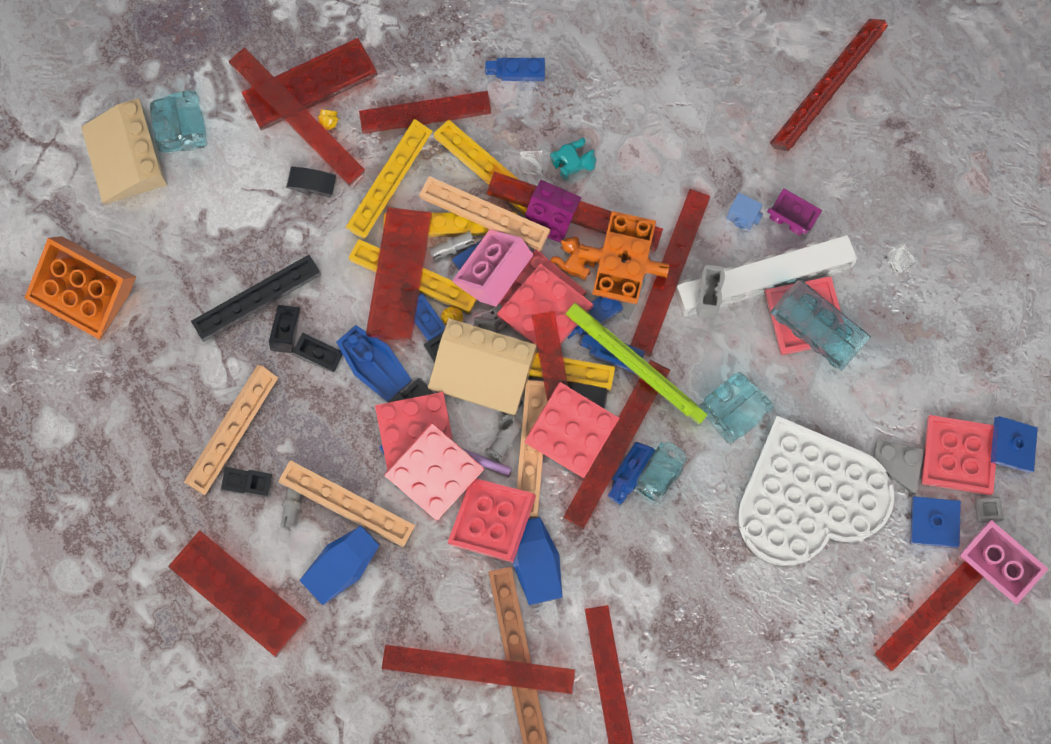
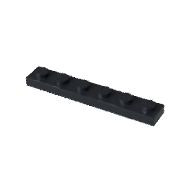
M309 254L191 320V323L204 342L321 276V273Z

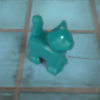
M585 138L565 144L558 151L550 154L551 163L555 169L559 168L560 164L564 165L560 168L561 172L559 173L564 181L570 175L576 174L581 170L592 171L595 169L597 160L594 155L595 150H590L581 157H579L576 149L584 146L586 143Z

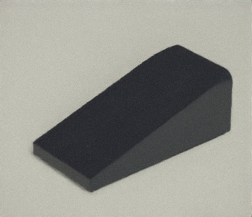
M278 305L269 338L271 351L293 352L300 307Z
M302 333L291 355L334 373L343 354L340 350Z

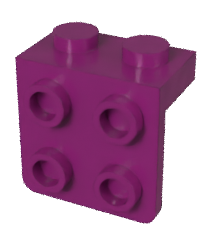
M540 179L524 218L550 229L548 238L561 243V240L565 238L572 217L582 197Z
M785 188L781 191L773 207L767 210L771 214L769 217L771 220L780 225L785 222L790 225L789 230L799 236L803 233H810L823 211Z

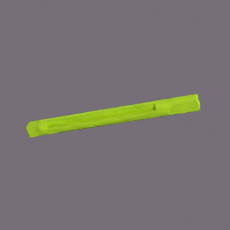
M576 302L567 311L566 316L684 415L689 416L698 425L707 417L708 414L700 409L693 400Z

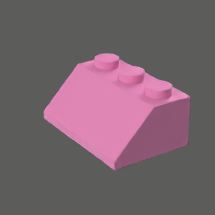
M489 229L452 281L478 301L496 307L527 265L533 253L521 237Z
M992 520L980 529L960 554L963 560L1015 605L1024 598L1048 570L1044 564Z

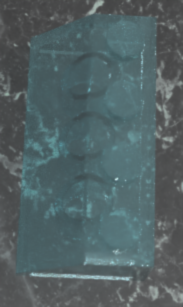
M801 279L782 296L770 312L779 323L786 325L796 337L803 339L814 352L820 353L828 360L831 366L841 371L871 338L868 333Z

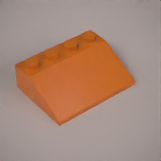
M63 236L51 237L46 241L24 298L90 335L101 339L129 297L137 276Z

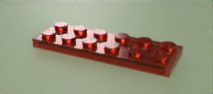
M356 38L241 93L258 127L262 131L375 78L378 74L359 38Z
M387 207L366 329L367 337L412 342L432 212Z
M200 530L168 566L274 657L280 654L307 621L305 617Z

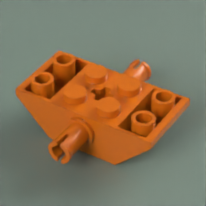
M612 211L604 247L600 249L581 244L578 258L595 261L599 265L592 295L637 305L644 275L649 273L667 278L670 264L653 261L648 257L656 224L655 220Z

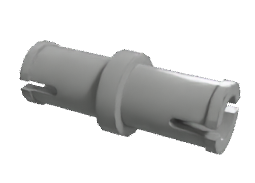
M468 231L454 238H446L447 241L429 247V251L435 261L451 253L454 255L458 250L474 245L475 242L471 232Z
M290 488L287 489L286 500H283L282 503L284 510L280 527L284 529H289L290 527L291 530H294L297 512L301 509V503H299L301 494Z

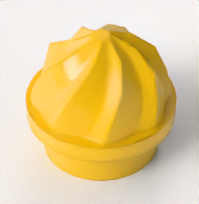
M320 109V115H317L319 125L325 130L335 128L339 121V118H337L338 112Z
M448 307L441 314V321L445 326L448 318L463 322L464 319L462 311L456 307Z

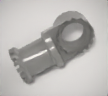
M512 414L504 416L498 423L499 431L496 434L497 438L484 452L489 457L492 455V459L495 457L494 460L501 463L503 455L509 447H513L514 443L512 441L518 435V432L520 433L519 429H522L521 422Z

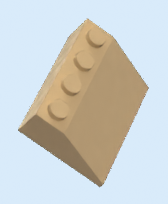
M139 98L117 104L81 126L103 205L167 186L147 114Z
M448 318L428 389L438 393L443 392L451 397L516 416L537 354V345Z

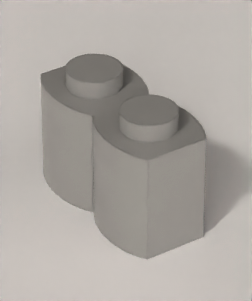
M712 265L704 267L699 283L700 294L696 305L698 317L716 318L722 302L721 289L725 279L723 267Z

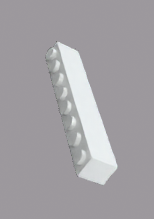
M836 235L822 243L818 241L812 242L805 248L799 250L798 248H792L787 250L785 254L778 256L777 254H771L766 256L764 260L758 262L751 260L744 263L741 267L734 268V266L725 268L720 306L764 294L765 289L800 283L852 268L857 261V257L848 235L843 237ZM686 279L681 281L676 287L675 294L683 317L697 313L696 305L700 294V279L693 281L692 279Z

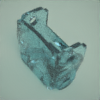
M196 91L177 92L151 102L150 113L154 137L160 152L192 151L207 146L205 122L198 105L200 99Z
M741 372L729 377L699 404V408L708 414L706 418L711 422L715 430L730 445L755 427L765 413L769 414L774 406L771 403L772 401Z
M661 442L638 477L635 491L645 500L656 505L661 504L683 471L682 466L687 460L684 457L685 452L671 442ZM669 451L674 452V453H675V458H673L672 456L668 455L667 453H668Z

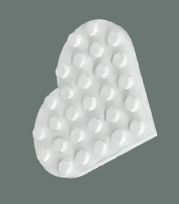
M776 416L739 505V530L746 545L761 559L782 566L798 565L815 557L825 547L829 538L840 542H855L866 539L880 530L889 519L893 509V484L891 485L885 468L872 456Z

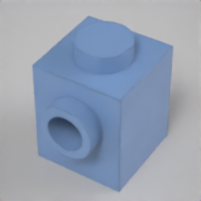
M738 193L726 219L733 222L736 227L750 231L754 224L758 226L764 214L760 212L763 204Z

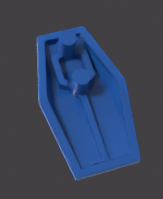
M357 325L336 342L354 376L386 402L390 401L412 381L389 345Z
M541 517L530 519L526 524L513 562L529 606L563 598L559 552Z
M361 525L328 544L299 581L324 605L360 580L380 544Z

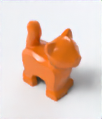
M573 236L566 238L564 241L561 240L562 246L560 248L566 253L571 254L566 262L560 257L554 256L551 258V262L557 264L559 268L570 276L579 277L581 280L586 281L591 273V269L585 268V265L594 268L597 262L578 258L581 246L578 237Z

